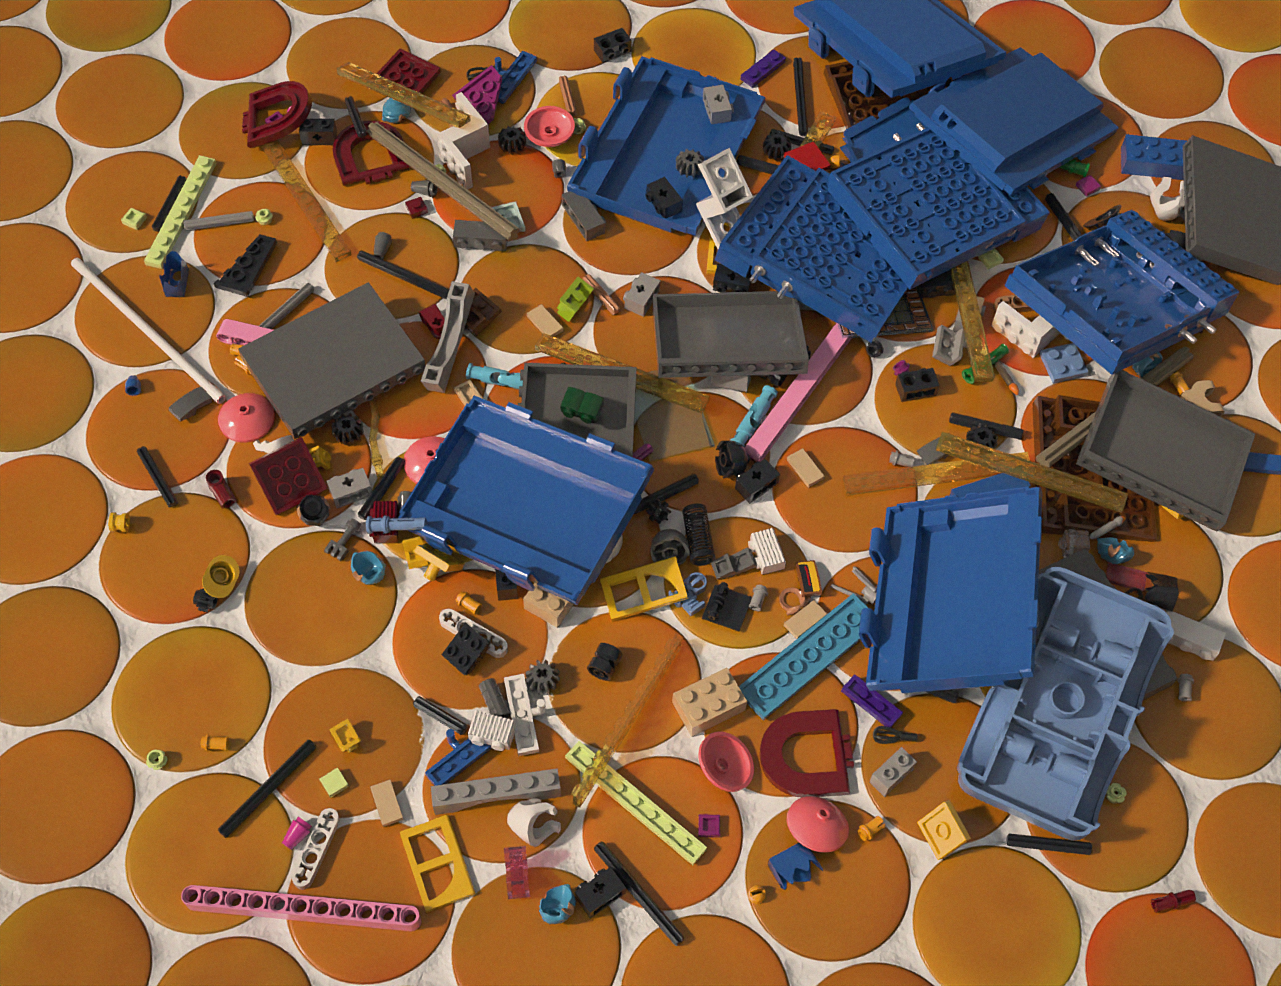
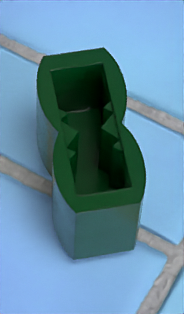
M568 387L560 409L563 415L568 418L578 417L587 424H591V422L597 423L604 406V398L574 387Z

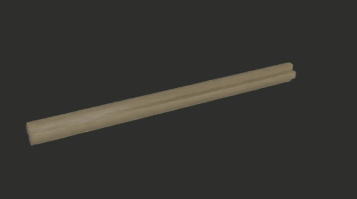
M378 122L369 124V129L367 130L369 136L507 240H515L518 237L517 234L520 232V229Z
M1184 346L1141 377V379L1158 386L1191 361L1193 354L1189 352L1190 349ZM1096 412L1037 455L1036 461L1040 463V467L1043 469L1051 467L1084 442Z

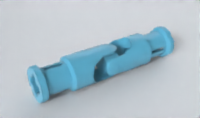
M473 363L468 364L466 379L474 378L484 383L500 386L508 385L514 389H519V386H523V381H520V373H509L506 370L493 367L473 366ZM495 372H500L498 382L494 379L493 376Z
M765 385L762 388L761 395L753 402L749 412L738 426L736 435L730 439L731 441L739 442L744 446L747 440L751 439L761 419L769 410L771 401L777 397L778 392L773 387Z

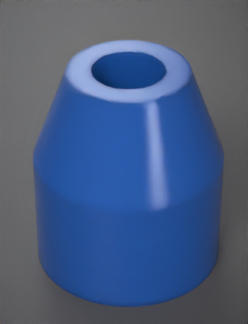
M135 375L129 376L125 383V392L128 395L135 396L141 392V383Z

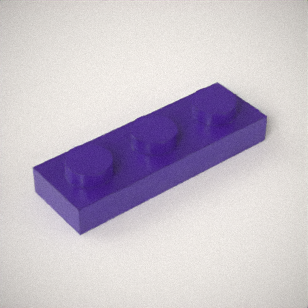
M773 49L742 73L740 80L753 88L783 65L786 57Z
M855 674L841 690L842 693L884 726L892 727L903 714L901 710L877 691H869L866 683Z

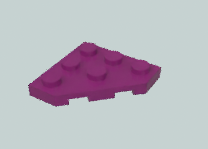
M491 65L452 96L456 100V94L462 92L485 122L490 124L494 120L502 77Z

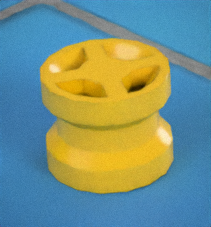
M111 512L108 520L109 530L111 532H116L117 530L128 532L130 527L129 514L122 513L119 515L116 512Z

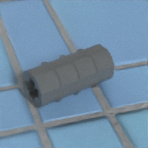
M490 678L481 682L479 688L489 713L508 719L511 715L496 680Z

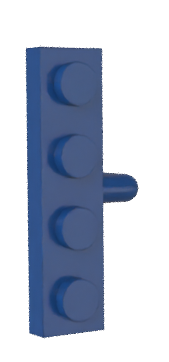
M522 51L507 71L502 69L501 58H495V69L502 76L498 97L499 103L504 104L537 62V56Z
M448 729L446 731L447 740L454 750L424 772L425 776L434 786L447 784L491 750L492 745L483 744V746L473 744L469 738L460 744L455 738L454 730Z

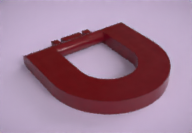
M285 81L249 94L248 111L243 113L242 132L244 134L247 133V146L249 148H255L283 138L295 131L306 120L312 108V97L304 85L295 81ZM281 101H292L290 110L282 118L256 127L257 110Z
M363 121L366 133L370 123L373 122L375 124L378 122L403 141L401 134L391 125L380 121ZM353 124L343 129L333 143V157L343 186L365 180L366 184H370V179H372L373 183L386 179V175H388V178H393V172L412 168L387 149L392 164L358 172L352 156L353 148L362 141L375 139L368 134L366 137L359 138Z
M839 710L792 712L779 717L767 728L760 745V764L767 779L777 789L788 795L801 798L807 796L826 797L850 794L847 768H854V761H846L853 760L851 742L844 743L845 741H850V735H842ZM832 734L837 771L800 773L792 770L785 763L782 748L792 737Z

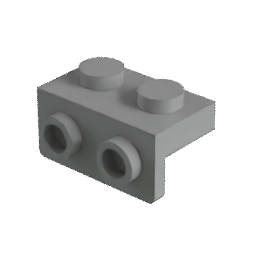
M943 325L937 328L932 357L949 366L960 361L963 356L962 350L966 339V330L962 328L955 332Z

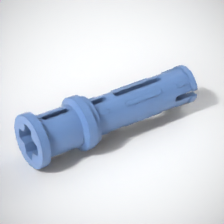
M367 516L366 531L368 534H372V532L388 533L394 530H422L427 525L426 517L390 518L383 516V518H372V516Z

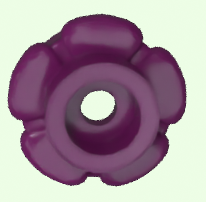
M905 360L899 361L893 367L894 374L898 376L902 372H909L910 364L906 363Z

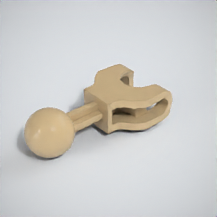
M1197 381L1190 390H1185L1180 397L1219 417L1225 412L1220 403H1212L1206 398L1215 389L1213 381Z

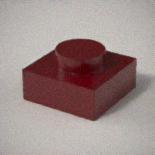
M422 197L405 202V206L412 219L428 213Z

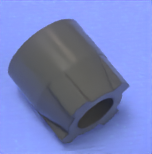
M562 159L554 160L552 162L554 177L564 178L566 176L565 161Z

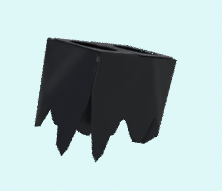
M1147 572L1149 574L1145 575L1154 586L1145 589L1147 593L1142 597V600L1173 612L1179 595L1177 578Z

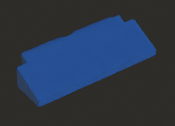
M905 97L879 111V119L876 120L874 116H870L844 131L845 137L842 138L846 144L840 147V149L852 163L895 143L893 135L896 133L904 139L919 132L916 127L918 123L928 128L909 109L911 102L914 100L910 101L909 98Z

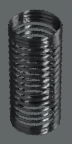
M694 503L684 507L682 514L690 550V562L694 565L702 566L715 560V553L711 539L707 507L700 503ZM697 510H701V511H702V512H694V513L688 514V513H690V512H692V511H697ZM710 555V556L704 557V558H695V557H697V556H698V557H701V556Z

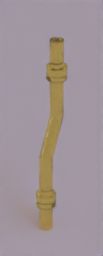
M375 396L371 401H367L370 404L372 414L369 442L372 452V465L375 467L377 478H382L384 475L382 468L383 459L377 444L380 416L376 402L378 397Z

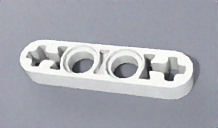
M445 609L440 613L439 620L443 628L456 635L460 627L466 622L479 634H485L490 642L492 639L493 644H490L491 648L486 653L496 658L504 657L507 654V642L502 637L452 609ZM452 616L453 621L448 620L445 622V617L449 618ZM501 644L502 650L498 649L497 651H495V646H499Z
M328 808L320 813L292 874V881L298 889L304 890L309 888L318 872L340 822L339 815L334 809ZM332 815L334 821H329L327 828L330 831L328 832L324 829L327 824L325 817L329 818ZM318 834H325L326 840L322 844L315 843V837ZM315 853L317 855L316 862L308 864L306 862L307 855ZM302 866H305L307 868L305 873L307 881L303 880L300 883L298 876L302 877L304 875L305 869Z

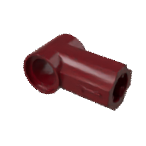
M210 470L206 474L209 490L213 493L222 509L232 507L237 500L226 483L222 472Z

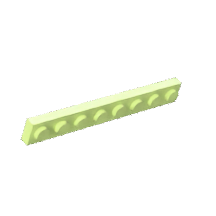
M199 155L144 260L145 265L163 268L166 256L172 251L184 228V220H188L217 164L215 159Z
M578 741L565 755V758L690 864L694 865L705 853L707 847L583 743Z

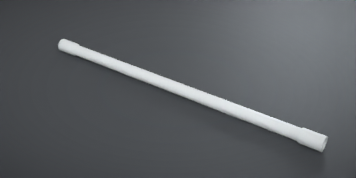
M80 258L72 260L71 266L88 279L174 360L218 404L225 401L226 395L210 383L97 277Z

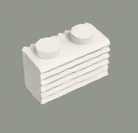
M771 528L752 533L748 546L755 554L756 568L760 569L761 574L785 569L786 561L774 529Z
M475 711L468 732L469 740L478 746L488 744L498 751L509 750L516 730V721Z

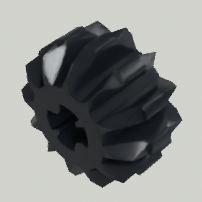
M515 125L513 127L507 126L506 129L502 128L501 132L498 133V145L502 148L503 152L508 151L509 154L511 152L517 154L518 150L523 151L524 146H526V134L522 131L521 127L516 128Z
M772 132L771 136L767 135L763 142L764 155H768L769 159L774 158L775 161L777 158L783 160L784 153L792 148L790 138H787L786 134L780 135V132L778 134Z
M342 413L341 418L335 419V422L331 425L332 435L338 443L343 441L344 445L348 442L354 444V440L360 441V435L364 433L363 422L359 420L357 415L352 416L351 413L347 416Z
M979 424L977 427L973 426L967 432L965 445L969 446V451L974 450L975 455L981 453L982 456L986 453L991 454L997 446L998 435L994 434V429L989 430L988 425L982 427Z

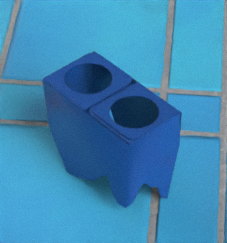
M171 251L166 256L164 275H159L166 297H184L189 268L175 251ZM181 271L182 280L175 281L173 274Z
M801 843L791 846L787 850L771 857L768 861L770 871L783 890L787 887L786 880L791 884L794 881H810V862H813L823 871L811 849L803 846Z

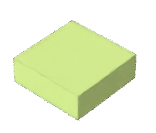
M130 208L121 221L122 224L138 230L147 216L143 212Z
M995 248L978 256L987 269L1003 263L1004 260Z
M338 768L319 779L330 798L349 787Z

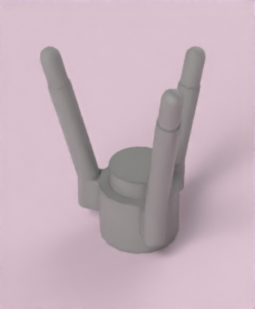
M854 566L852 572L866 585L861 592L864 596L854 594L863 603L871 602L874 604L877 587ZM834 584L831 585V588L849 596L853 594V592Z

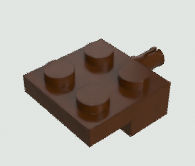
M475 288L473 290L475 295L464 329L469 330L477 337L502 311Z

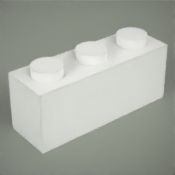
M1166 611L1171 619V627L1174 630L1173 637L1168 644L1180 647L1183 651L1199 655L1205 660L1213 661L1217 657L1226 633L1178 613Z

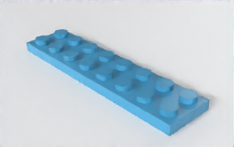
M854 593L739 686L747 700V704L763 721L861 640L859 637L861 611L868 607Z

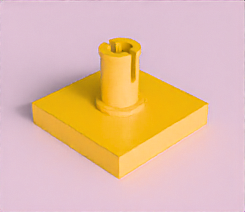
M429 544L417 545L414 551L431 562L424 574V577L430 581H435L440 569L445 572L460 571L465 565L464 562L456 557L439 551Z
M950 800L944 801L917 822L937 860L944 859L971 839Z

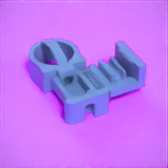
M698 572L690 574L683 582L688 599L674 603L678 608L681 607L682 603V607L690 616H693L705 607L704 601L699 602L696 600L697 595L705 591L707 584L706 577ZM698 581H703L704 585L702 587H693ZM677 590L673 593L669 591V596L678 594Z

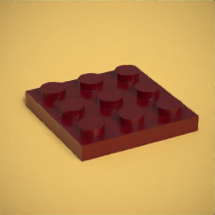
M399 49L371 79V83L395 96L405 97L413 104L441 73V69L403 49Z
M302 437L248 463L275 515L299 504L308 494L317 495L328 489Z

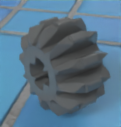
M694 148L692 151L688 149L685 152L680 151L679 156L676 158L677 171H679L680 175L685 174L686 178L688 176L694 178L695 175H700L701 170L698 164L704 162V156L700 154V151L695 152Z
M537 660L536 666L530 664V670L526 671V684L531 685V691L537 689L539 695L542 693V690L549 694V688L555 690L556 684L560 682L558 677L560 674L559 670L555 669L554 663L548 665L547 660L543 664Z

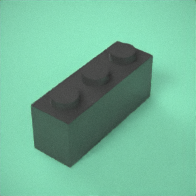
M570 191L562 194L563 208L586 241L605 234L606 221L603 216L599 215L595 204H592L588 198L576 195V193Z
M455 220L453 231L454 247L495 251L507 250L508 240L485 222Z

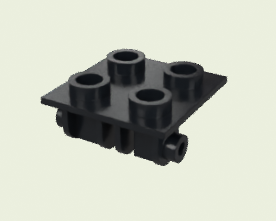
M721 582V584L714 586L702 619L739 632L752 597L729 590L728 584Z
M465 622L441 655L463 675H468L473 672L477 665L476 663H480L477 660L478 657L483 658L481 653L485 654L491 648V642L482 637Z

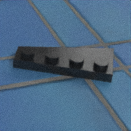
M259 234L246 248L243 256H239L235 260V264L223 273L224 276L214 282L215 288L248 297L277 244L276 238Z

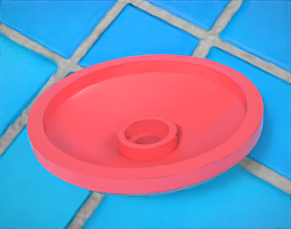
M556 106L537 108L530 112L524 121V132L527 138L533 143L544 147L559 146L567 142L572 137L575 129L574 119L570 113Z
M244 393L232 397L222 406L218 415V424L222 433L227 438L242 443L256 441L264 437L271 430L275 421V411L270 401L255 393Z
M437 436L425 437L417 440L407 449L404 456V469L407 476L414 483H418L430 460H434L435 452L445 438Z
M714 732L701 742L698 754L699 763L705 776L712 784L728 792L740 791L750 784L754 775L753 760L747 747L737 737L726 732Z
M814 796L802 797L796 800L788 810V828L794 838L803 846L817 852H832L841 848L846 842L849 834L848 822L841 810L830 801Z

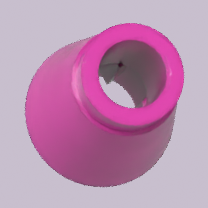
M298 816L296 820L292 821L282 844L292 850L310 833L309 830L312 826Z

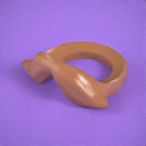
M787 588L779 596V603L787 611V615L797 613L801 607L807 606L811 600L810 597H802L801 591L797 588ZM787 593H794L798 596L800 605L796 607L788 606L783 598Z

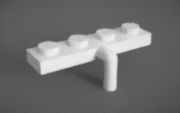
M524 674L504 677L511 719L516 721L514 735L518 755L538 753L539 748L533 716L543 715L546 712L545 701L539 699L537 707L531 708Z

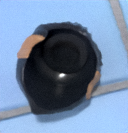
M308 494L297 506V514L299 519L307 525L322 526L329 516L330 506L323 496Z

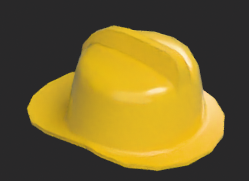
M219 555L213 558L202 579V585L206 593L215 598L228 596L239 577L240 571L237 562L232 557L226 555Z

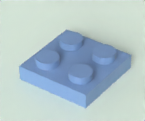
M1074 343L1040 351L1039 355L1052 383L1087 376L1088 370Z

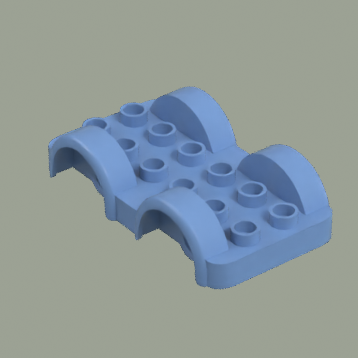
M1052 567L1047 569L1045 573L1039 574L1034 677L1008 680L1005 685L991 686L975 719L957 765L959 773L958 783L962 790L978 800L1065 839L1081 840L1090 832L1095 831L1100 826L1097 820L1108 787L1121 760L1130 749L1128 737L1135 718L1145 709L1142 706V701L1152 673L1166 645L1173 637L1174 630L1171 627L1169 615L1157 606L1065 568Z

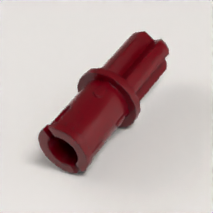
M1186 890L1175 894L1170 892L1166 896L1151 899V906L1155 913L1171 908L1175 910L1178 909V906L1195 902L1196 896L1193 890Z

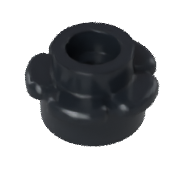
M875 340L871 343L868 342L866 351L869 356L875 358L883 354L884 348L879 341Z

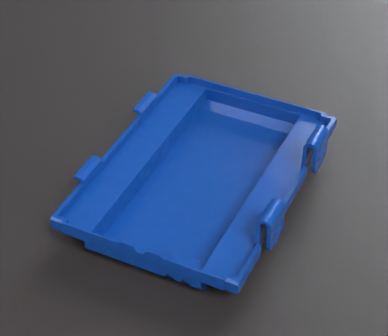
M813 0L794 7V16L809 28V48L822 59H825L829 55V46H831L854 66L852 84L866 97L873 95L874 85H877L891 98L898 95L903 96L935 84L945 83L950 77L954 80L970 72L997 64L998 61L1004 60L1006 57V51L938 0Z
M1021 47L1006 54L1005 59L998 61L997 64L970 72L952 81L947 88H945L946 83L935 85L927 95L911 102L909 109L915 113L914 116L944 140L949 148L953 151L959 150L960 157L963 160L972 164L998 188L1006 191L1010 196L1028 185L1032 189L1037 188L1049 180L1046 177L1048 173L1076 157L1082 161L1096 152L1093 149L1094 146L1113 136L1119 128L1101 113L1104 107L1103 102L1043 53L1032 56Z
M641 56L633 72L629 68L624 67L613 85V99L616 101L599 131L595 127L589 126L578 145V157L582 160L567 185V191L588 198L595 206L668 232L678 230L696 236L703 222L696 203L712 195L702 172L700 175H695L694 178L692 176L686 178L685 174L680 175L676 169V158L679 156L680 151L685 152L686 149L692 151L694 148L695 152L700 151L705 161L730 148L736 159L744 141L748 138L756 123V118L765 103V97L758 95L755 91L719 80L710 75L704 77L700 72L692 69L688 70L652 57L649 59ZM724 85L725 91L729 93V103L733 104L734 113L731 114V121L711 124L703 102V89L705 87ZM719 168V176L723 178L725 171ZM664 176L683 199L682 212L667 219L656 212L654 205L648 202L645 196L647 184Z
M474 395L469 404L465 405L444 441L439 445L435 452L434 460H430L426 466L425 472L400 510L398 518L426 517L427 525L422 530L408 531L423 537L433 548L451 555L453 551L448 546L450 545L455 547L458 553L505 573L510 581L523 588L534 591L535 586L531 583L532 581L537 583L540 589L578 605L590 584L595 583L641 502V494L647 486L654 468L651 464L615 451L613 449L615 443L592 434H589L587 439L533 419L531 417L533 411L510 402H508L505 408Z
M1029 486L981 493L972 492L966 493L964 497L949 495L944 498L900 503L897 506L887 507L884 531L881 528H873L871 530L869 555L876 567L880 566L875 611L870 608L862 609L859 627V637L865 648H870L866 686L869 691L900 689L902 693L997 686L1005 685L1008 680L1034 677L1036 628L1038 623L1039 557L1042 535L1041 487L1029 488Z

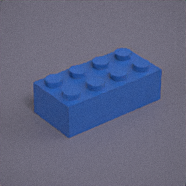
M1126 134L1121 146V174L1158 178L1169 177L1171 179L1184 180L1183 145L1187 141Z

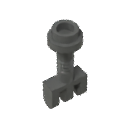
M353 518L347 521L346 525L348 528L339 541L331 540L324 550L327 554L331 552V556L334 558L338 555L337 559L339 561H342L349 552L344 546L354 532L359 533L361 530V523Z

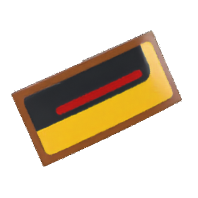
M815 560L795 562L802 597L822 595Z

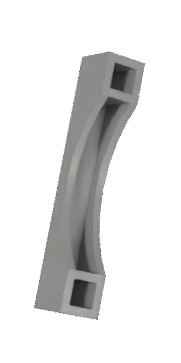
M453 281L451 283L447 296L446 316L441 338L434 355L426 364L421 380L427 390L445 393L475 295L469 284Z
M558 768L431 786L432 805L435 815L453 813L473 805L497 800L532 798L543 800L561 797Z

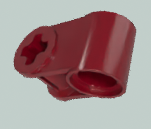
M433 304L418 313L423 324L427 326L433 337L440 339L445 318L437 305Z

